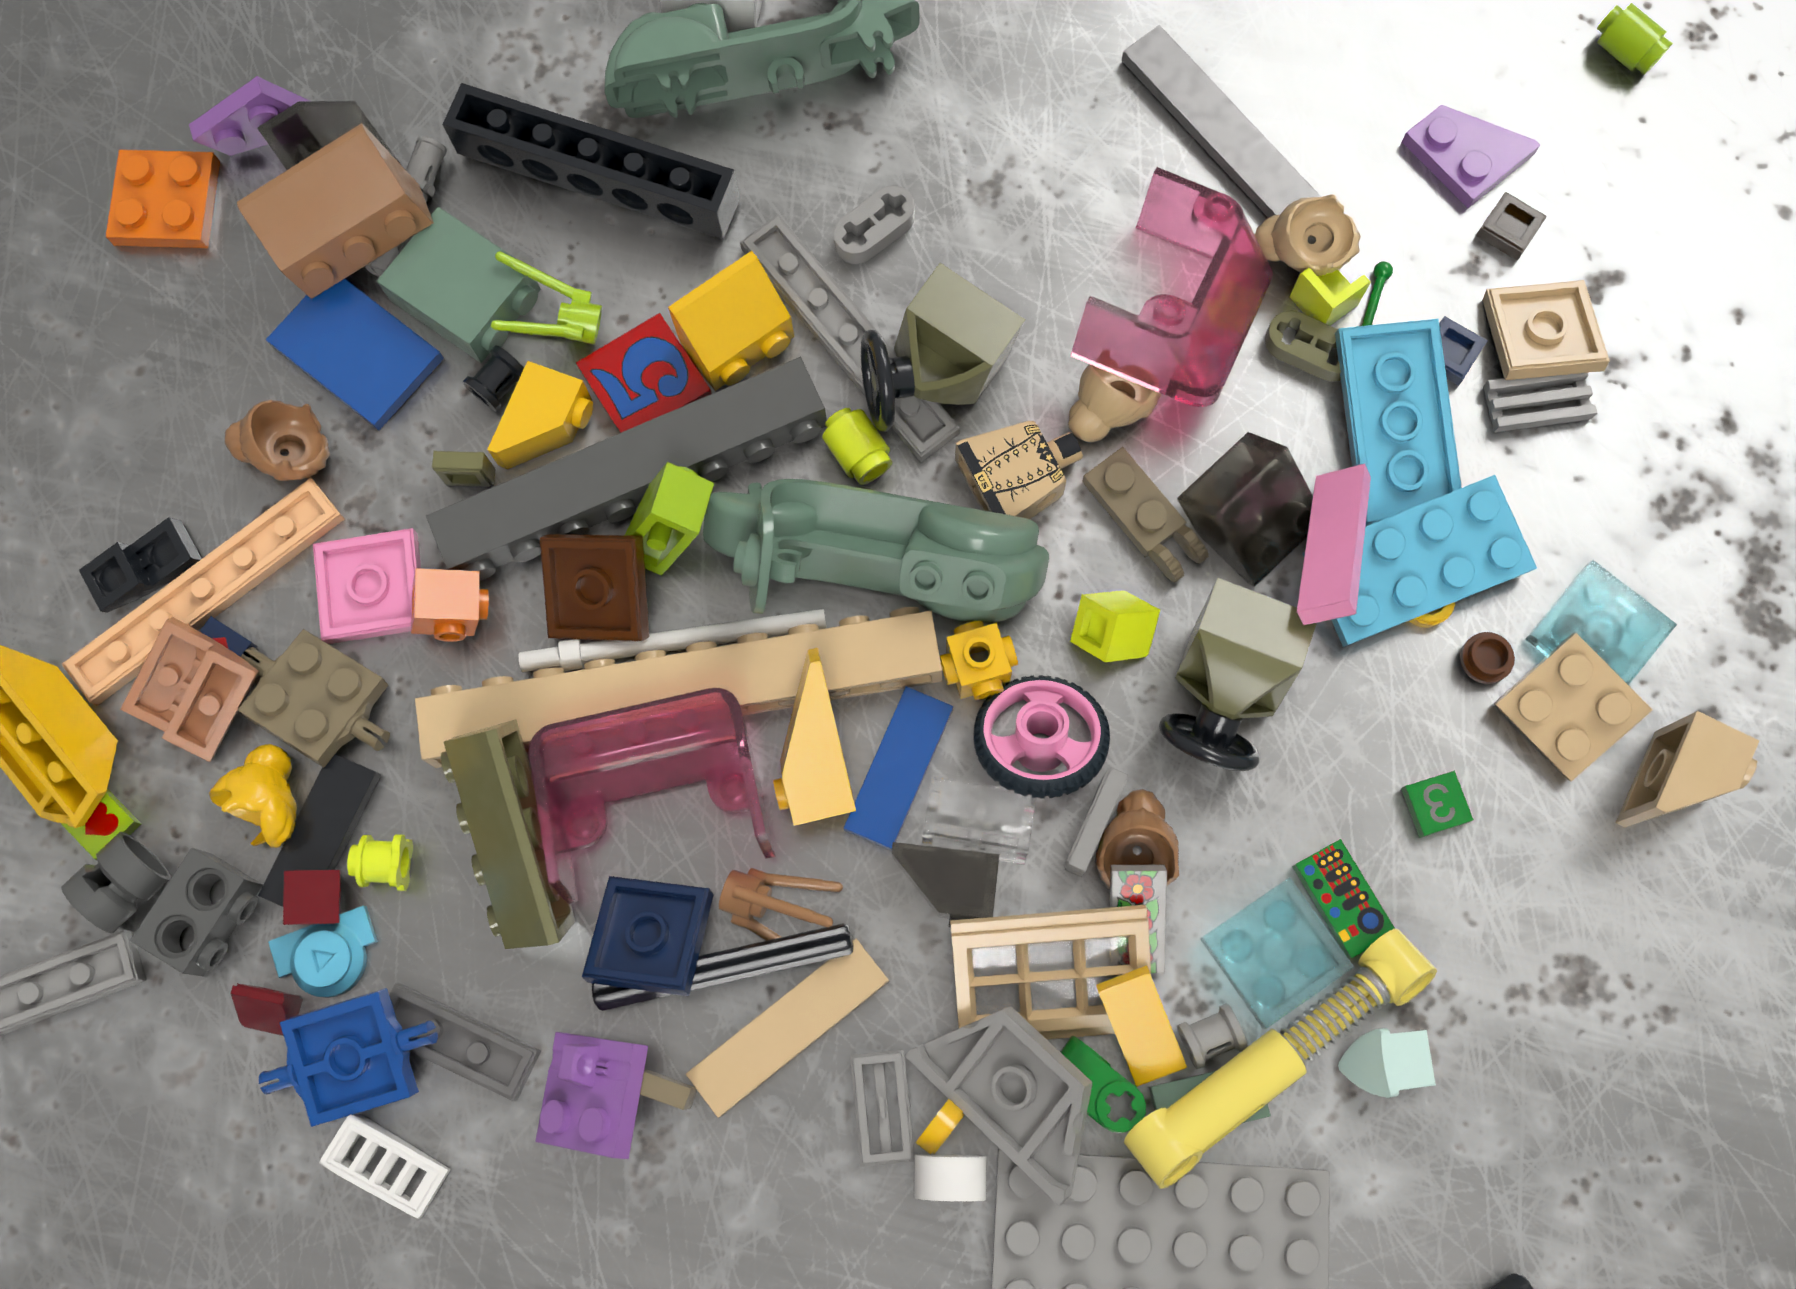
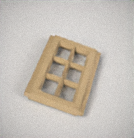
M1146 905L950 920L958 1029L1011 1006L1046 1039L1070 1038L1072 1035L1083 1037L1115 1034L1096 985L1146 965L1151 974L1149 924Z

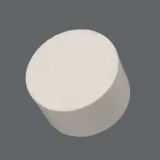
M916 1154L914 1198L931 1201H985L987 1156Z

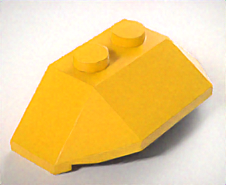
M0 645V768L40 818L57 823H65L73 828L84 826L107 792L118 740L57 666Z

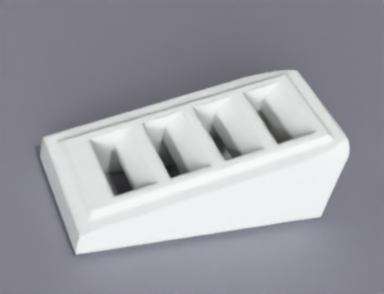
M350 1114L345 1119L319 1164L338 1176L417 1219L423 1217L451 1170L362 1114ZM360 1136L367 1138L354 1161L349 1160L347 1157ZM379 1146L387 1149L372 1174L365 1169ZM399 1157L407 1162L391 1186L385 1180ZM421 1168L427 1173L410 1198L403 1192L417 1169Z

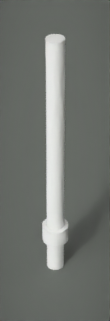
M824 609L650 633L649 638L643 641L601 640L582 643L581 639L559 641L558 647L519 652V665L521 672L562 667L564 672L584 669L585 663L593 660L634 657L639 653L652 650H663L665 652L683 650L687 646L698 642L711 641L716 642L717 645L737 642V638L751 633H766L768 637L788 635L790 628L805 624H816L819 629H825Z

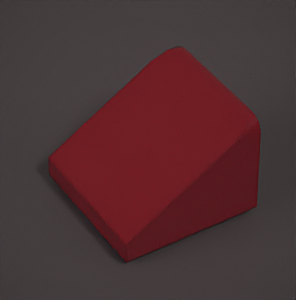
M237 983V986H232L230 993L242 1026L283 1036V1032L279 1022L299 1015L303 1001L299 995Z

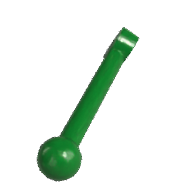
M1381 261L1374 267L1376 280L1361 326L1372 325L1385 281L1393 274V267L1387 261Z

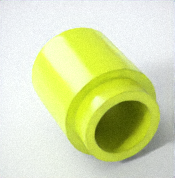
M843 408L828 418L825 423L827 429L824 431L822 439L849 478H855L860 485H864L879 478L891 467L893 462L888 456L890 448L864 410L857 409L852 411L850 408Z

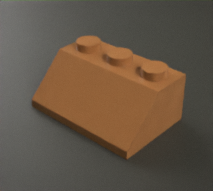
M362 123L237 202L238 209L279 270L311 299L433 224L420 185Z

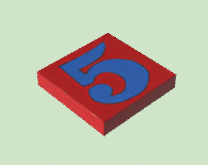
M661 313L656 314L576 362L579 371L619 433L712 394L711 389Z

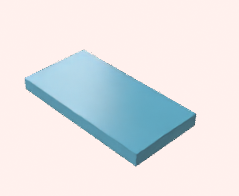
M1439 318L1339 328L1335 332V339L1341 370L1340 377L1352 467L1365 464L1371 476L1366 526L1462 488Z

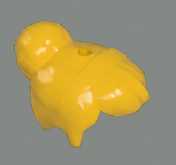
M272 744L258 746L247 755L243 766H239L220 777L209 792L211 801L217 806L222 807L223 812H228L244 821L260 826L261 832L251 842L253 846L267 842L271 848H279L283 842L291 838L294 831L297 805L287 782L292 770L291 759L288 753Z

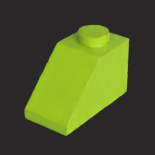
M669 462L659 471L649 484L625 535L643 536L645 569L662 576L697 537L714 486L713 482L698 476L696 472L687 467L676 466Z

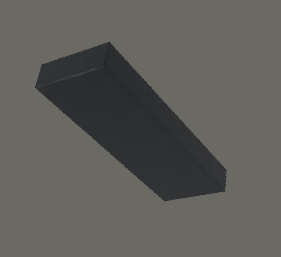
M335 754L324 768L322 767L295 820V827L291 838L284 842L258 896L283 907L284 871L335 870L381 774Z

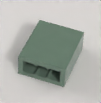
M437 207L431 214L433 224L412 237L377 282L393 304L482 363L495 345L502 347L508 336V331L493 330L491 322L493 320L516 321L520 315H526L534 307L541 288L537 281L497 261L495 258V254L498 251L513 257L512 255L440 207Z

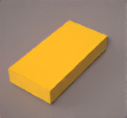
M1147 965L1096 985L1136 1087L1188 1068Z

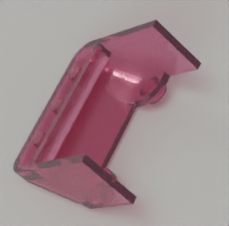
M1156 167L1136 229L1212 259L1192 303L1173 295L1160 294L1148 299L1140 314L1136 315L1090 296L1086 302L1070 356L1187 405L1207 407L1215 403L1220 397L1270 285L1273 273L1241 206L1235 199Z
M708 688L549 724L537 731L530 742L529 757L548 882L568 904L578 902L571 851L591 847L602 839L608 826L605 803L706 780L710 798L720 810L732 814L750 811L754 834L765 859L776 857L762 786L743 712L737 698L728 690Z

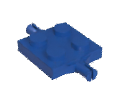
M384 988L279 1022L287 1046V1065L261 1072L258 1082L261 1084L279 1079L260 1087L261 1091L266 1095L294 1086L295 1091L304 1102L310 1125L313 1127L349 1116L350 1114L353 1115L406 1099L418 1093L419 1090L409 1061V1050L435 1044L438 1040V1032L417 1037L436 1028L431 1020L402 1029V1026L397 1021L388 989Z

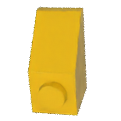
M527 361L487 449L498 466L510 469L573 442L578 429H584L587 426L593 411V401H591L592 398L583 380Z

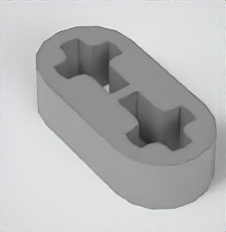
M886 186L843 216L836 223L833 231L835 250L838 256L847 263L862 264L905 234L913 226L915 220V204L911 193L900 186ZM889 204L894 209L902 206V216L897 217L891 213L885 217V206ZM852 232L855 236H860L864 233V244L861 246L856 242L848 244L847 234Z

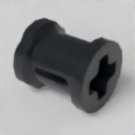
M495 345L490 351L492 357L474 377L467 376L463 383L477 399L491 410L497 412L501 407L500 400L519 380L524 367L506 350Z

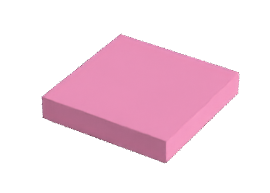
M413 528L313 544L322 641L327 644H334L411 631L412 584L415 568H421L418 533Z

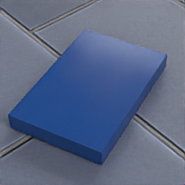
M346 279L341 280L312 299L306 295L265 339L275 350L379 431L444 359L440 351Z

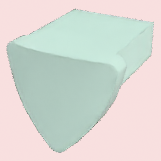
M1387 1028L1372 1030L1353 1042L1338 1064L1341 1073L1352 1083L1371 1094L1381 1097H1396L1399 1095V1090L1436 1085L1427 1030L1390 1034Z

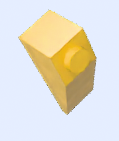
M818 648L807 650L780 758L782 778L773 780L779 809L781 811L790 808L794 826L856 811Z

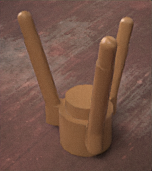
M750 868L748 874L732 870L725 881L720 895L719 910L733 914L732 924L746 928L767 941L782 937L753 918V916L762 918L767 909L824 927H831L833 919L816 911L771 897L772 888L765 885L830 892L842 891L843 885L835 881L770 874Z

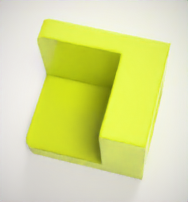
M1307 268L1299 274L1289 298L1303 314L1331 326L1359 305L1371 281L1365 275H1362L1350 284L1339 270L1323 276H1317L1310 268Z
M1123 590L1082 594L1070 642L1105 663L1146 657L1150 651L1160 609Z

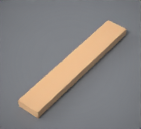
M309 478L63 662L62 666L89 703L96 706L100 705L138 676L167 619L174 617L199 630L211 616L214 618L344 521L345 518L312 478Z

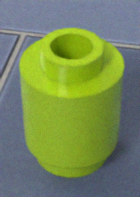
M1633 3L1629 4L1624 10L1619 5H1616L1596 28L1602 33L1597 44L1631 72L1636 68L1643 75L1647 74L1673 45L1665 37L1668 31Z

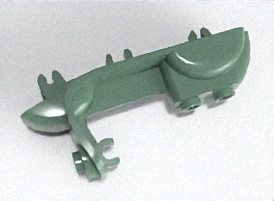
M837 0L838 4L834 9L825 14L729 33L727 32L723 8L718 4L696 3L685 9L665 13H646L632 21L620 34L613 46L605 70L604 92L608 104L613 108H624L628 117L641 118L668 112L671 116L677 118L678 110L686 109L688 114L692 115L697 106L768 92L775 94L779 93V90L794 87L801 89L804 88V85L822 82L845 74L859 63L871 78L876 76L877 62H882L885 72L891 75L895 69V61L890 48L895 41L908 36L918 28L920 24L919 3L916 0Z
M779 479L767 483L763 489L761 483H751L748 486L747 494L722 491L712 493L704 516V541L714 550L734 558V572L742 574V585L750 586L749 601L752 613L763 614L765 610L769 579L784 583H794L795 578H803L903 595L915 599L921 606L934 613L961 621H1004L1016 616L1024 608L1026 601L1039 593L1045 583L1049 563L1048 551L1044 547L1037 545L1039 527L1036 522L1028 518L829 482L805 479Z

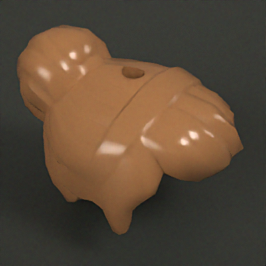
M263 401L254 405L243 419L232 423L225 431V445L235 459L244 463H250L262 473L274 476L279 481L310 478L326 467V460L330 456L328 439L320 433L321 425L309 404L296 407L291 404H284L281 401ZM282 452L289 453L287 456L281 455Z
M1145 789L1133 790L1119 802L1116 810L1117 815L1104 830L1100 838L1098 852L1096 853V866L1100 873V879L1109 890L1111 865H1165L1167 870V886L1179 877V842L1173 828L1165 821L1164 806L1153 792ZM1135 846L1141 847L1142 852L1136 855L1133 853Z

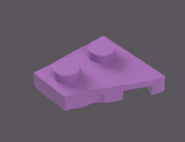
M256 76L191 122L189 127L193 141L232 156L324 128L330 122L325 107Z

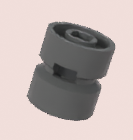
M120 831L96 854L97 865L85 864L61 889L69 903L84 918L107 933H114L137 911L135 901L137 899L148 901L171 879V876L161 861L149 849L132 836Z

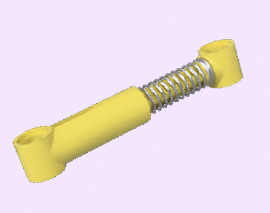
M1399 929L1388 931L1368 947L1359 959L1360 969L1355 972L1354 976H1349L1347 982H1341L1340 988L1334 987L1333 994L1327 993L1325 1000L1319 999L1318 1005L1310 1006V1011L1304 1010L1303 1017L1297 1016L1295 1023H1288V1029L1281 1028L1280 1033L1270 1029L1169 1108H1160L1144 1117L1129 1131L1124 1139V1144L1160 1189L1171 1186L1196 1166L1203 1153L1307 1073L1306 1059L1313 1061L1314 1053L1321 1055V1047L1328 1050V1042L1336 1044L1335 1036L1343 1038V1030L1351 1032V1024L1359 1026L1358 1019L1366 1020V1013L1373 1015V1007L1381 1009V1004L1386 1005L1387 1002L1394 1003L1396 1006L1409 1002L1433 980L1437 969Z

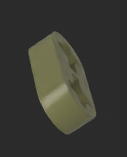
M1293 310L1283 311L1273 318L1265 335V345L1271 355L1323 380L1331 382L1341 380L1339 361L1336 366L1327 362L1328 353L1332 348H1337L1335 332L1338 329ZM1288 327L1296 330L1295 339L1290 345L1281 341L1283 333Z

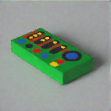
M1341 839L1292 866L1347 960L1366 951L1379 937L1395 929Z

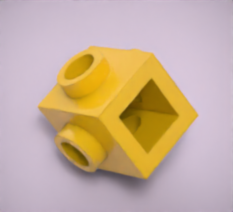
M973 621L956 627L953 630L954 635L946 637V654L940 655L941 666L947 685L956 683L960 699L973 696L974 700L986 699L989 695L1003 692V686L1011 680V667L1018 665L1011 637L1009 635L1001 637L997 623L984 626L982 621ZM985 650L989 653L988 659L984 662H975L970 657L972 654Z

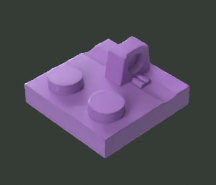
M556 1032L552 1049L553 1059L548 1070L535 1142L610 1158L629 1159L648 1046Z

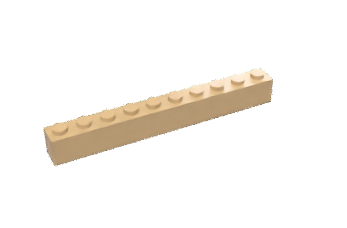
M904 607L891 611L889 613L890 618L869 621L868 616H852L840 620L837 627L819 629L816 624H805L790 628L788 635L768 638L766 633H751L737 638V644L717 647L716 642H698L687 646V652L666 655V652L663 650H652L637 654L635 656L636 661L615 664L613 659H598L585 663L584 670L565 673L563 668H545L535 671L531 679L513 681L512 677L499 676L483 680L482 687L462 690V686L459 685L436 687L431 689V696L415 698L421 759L434 768L442 767L441 753L446 751L444 741L515 719L518 723L525 751L528 753L791 708L794 706L807 650L818 648L830 701L903 689L906 686L914 687L942 682V666L932 611L920 612L918 607Z

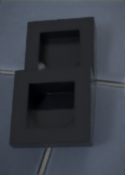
M168 517L131 545L116 542L79 569V572L100 612L108 613L172 582L202 558L182 521Z

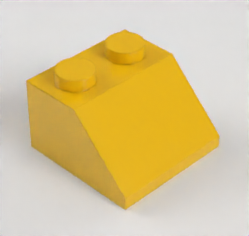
M750 251L668 306L680 344L714 391L725 384L731 386L738 383L749 373L751 366L764 357L773 358L779 355L789 346L791 339L795 337L791 316L753 251Z

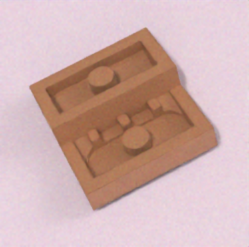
M171 617L165 621L120 710L164 731L162 739L210 762L213 760L238 712L237 709L243 703L259 671L222 644L180 620Z

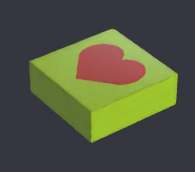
M107 789V792L84 826L73 828L68 826V824L61 823L95 860H97L96 854L120 831L131 835L142 824L109 789Z

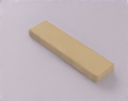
M857 938L853 940L854 951L852 954L829 959L686 1073V1076L717 1118L723 1116L890 982Z

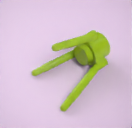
M498 251L495 254L497 261L571 298L572 301L571 304L561 302L557 324L493 320L491 322L493 330L565 337L566 339L595 345L600 326L602 305L590 303L592 292L576 289L504 252Z

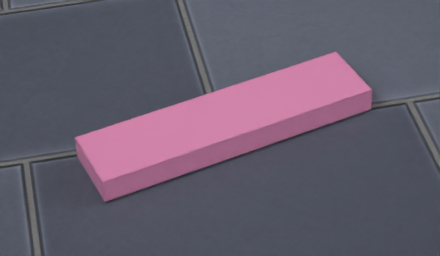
M1365 464L1318 475L1315 478L1297 613L1303 625L1356 614L1371 476Z

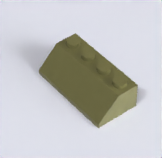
M517 720L459 735L444 741L446 751L441 753L442 768L448 782H455L461 803L456 805L457 818L465 835L471 833L477 853L471 857L472 868L480 886L486 885L492 905L487 906V918L493 935L495 937H502L505 949L548 946L559 943L576 920Z

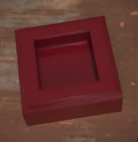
M341 870L284 871L283 925L340 923Z

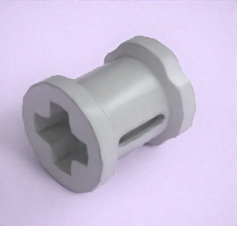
M1227 1003L1219 1006V1012L1190 1025L1186 1022L1177 1025L1183 1045L1196 1069L1204 1067L1206 1060L1234 1048L1242 1052L1248 1047L1240 1023Z

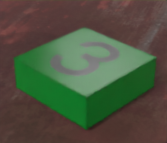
M1455 770L1401 788L1419 838L1474 821Z

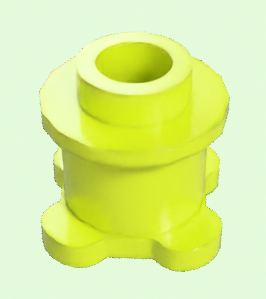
M395 834L392 841L374 840L372 835H363L358 845L353 844L350 847L347 859L348 874L355 876L359 887H368L371 882L389 883L390 887H396L398 891H406L410 882L409 872L413 855L412 839H405L403 834Z

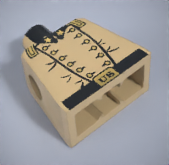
M1026 421L962 439L956 442L955 460L981 510L1028 519L1040 513L1064 494L1066 479L1061 469L1083 458L1080 445L1072 432L1046 442L1034 421Z

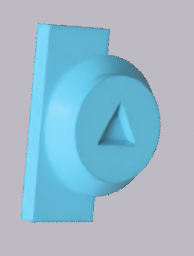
M364 905L342 913L340 915V923L313 924L268 941L278 977L284 978L292 975L302 990L313 996L325 998L340 996L350 991L359 982L367 963L365 947L378 942L367 906Z

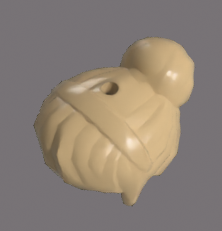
M1334 194L1323 197H1307L1293 201L1288 204L1280 215H1273L1266 219L1262 225L1258 226L1253 240L1257 251L1267 260L1275 262L1281 260L1299 272L1310 268L1317 276H1323L1341 269L1360 252L1359 241L1361 235L1353 218L1344 214V206ZM1308 237H1314L1316 242L1309 244Z
M1110 345L1105 346L1098 358L1091 362L1081 375L1078 392L1079 400L1069 411V429L1075 437L1092 443L1106 437L1111 428L1127 426L1135 423L1140 418L1148 417L1161 397V376L1152 367L1137 361L1121 364L1119 358L1112 354V347Z

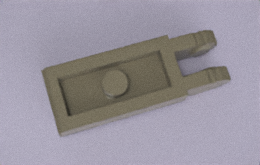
M1124 447L1118 449L1083 476L1082 482L1142 555L1144 557L1149 556L1171 582L1175 583L1185 576L1180 562L1168 548L1163 546L1172 537L1195 563L1200 564L1209 557L1208 550L1196 533L1186 526L1187 522Z

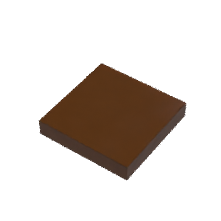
M548 534L540 537L548 638L643 641L649 638L643 536Z

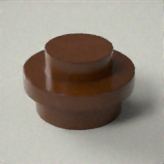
M1482 632L1472 636L1463 645L1460 655L1461 664L1466 674L1473 680L1484 684L1497 683L1507 677L1512 671L1515 662L1514 651L1510 643L1502 636L1492 632Z

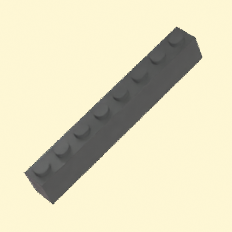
M800 356L428 514L426 518L447 570L479 571V581H482L492 576L496 571L495 568L513 560L515 562H525L540 555V537L548 534L586 535L590 531V527L604 521L618 522L629 518L636 512V508L639 506L649 484L667 462L676 466L687 467L696 472L698 476L712 482L725 476L729 472L730 467L744 461L756 463L770 457L775 452V448L791 441L803 443L813 439L821 432V428L826 427L825 407Z

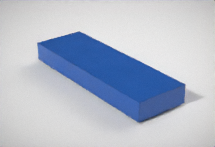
M907 686L905 687L855 800L856 811L850 812L844 825V831L891 851L893 850L954 706Z

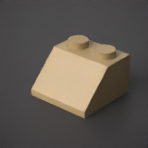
M1699 711L1655 731L1615 823L1623 827L1632 826L1744 788L1756 771L1757 760L1753 759V755L1760 740Z

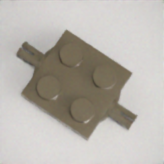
M305 629L299 633L285 652L276 658L275 661L260 653L254 647H250L245 651L252 659L242 654L241 658L259 671L257 675L261 678L258 685L237 710L245 718L324 768L338 749L354 737L368 744L375 751H380L384 748L379 739L386 744L388 743L390 733L368 719L373 705L389 685L381 676Z

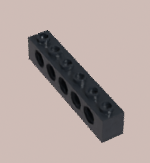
M464 83L460 84L442 124L457 154L723 240L741 198L734 169Z

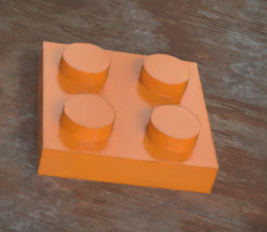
M119 149L106 238L114 246L209 248L220 160L214 152Z

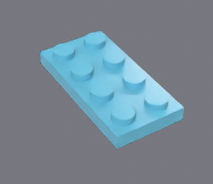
M1496 475L1365 527L1356 614L1331 620L1343 647L1537 569Z

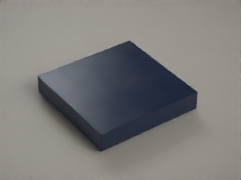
M609 876L582 974L584 980L587 983L689 997L714 896L710 888Z

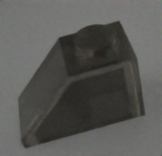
M893 842L892 859L936 915L940 918H949V928H951L950 920L993 917L1000 854Z

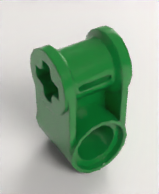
M1072 1035L1060 1052L1093 1082L1087 1115L1111 1132L1125 1133L1130 1131L1146 1114V1102L1143 1094L1135 1085L1111 1068V1065L1102 1056ZM1125 1093L1131 1098L1128 1108L1134 1114L1130 1120L1121 1117L1114 1122L1108 1117L1111 1107L1105 1101L1109 1094L1112 1097L1118 1098Z

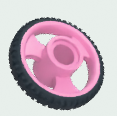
M1034 675L1030 677L1025 676L1021 677V680L1017 678L1007 682L1003 686V692L989 695L983 702L974 724L973 739L975 752L986 773L1007 790H1014V793L1025 797L1032 795L1031 798L1045 799V796H1049V798L1061 797L1064 793L1068 795L1079 790V787L1083 788L1102 769L1110 744L1108 720L1100 704L1096 702V699L1088 691H1083L1081 686H1077L1073 682L1068 683V680H1063L1059 677L1053 679L1048 675H1039L1038 677H1034ZM1025 700L1027 704L1017 714L1015 734L1004 737L993 735L992 728L997 717L1009 706ZM1060 703L1070 706L1084 718L1090 729L1091 741L1078 742L1068 737L1069 717L1066 711L1059 705ZM1038 733H1042V734H1046V735H1048V736H1050V737H1048V738H1038V737H1035V736H1033V735H1034V734H1038ZM1018 760L1024 767L1032 771L1045 772L1055 769L1063 762L1068 770L1054 775H1035L1020 771L1012 765Z

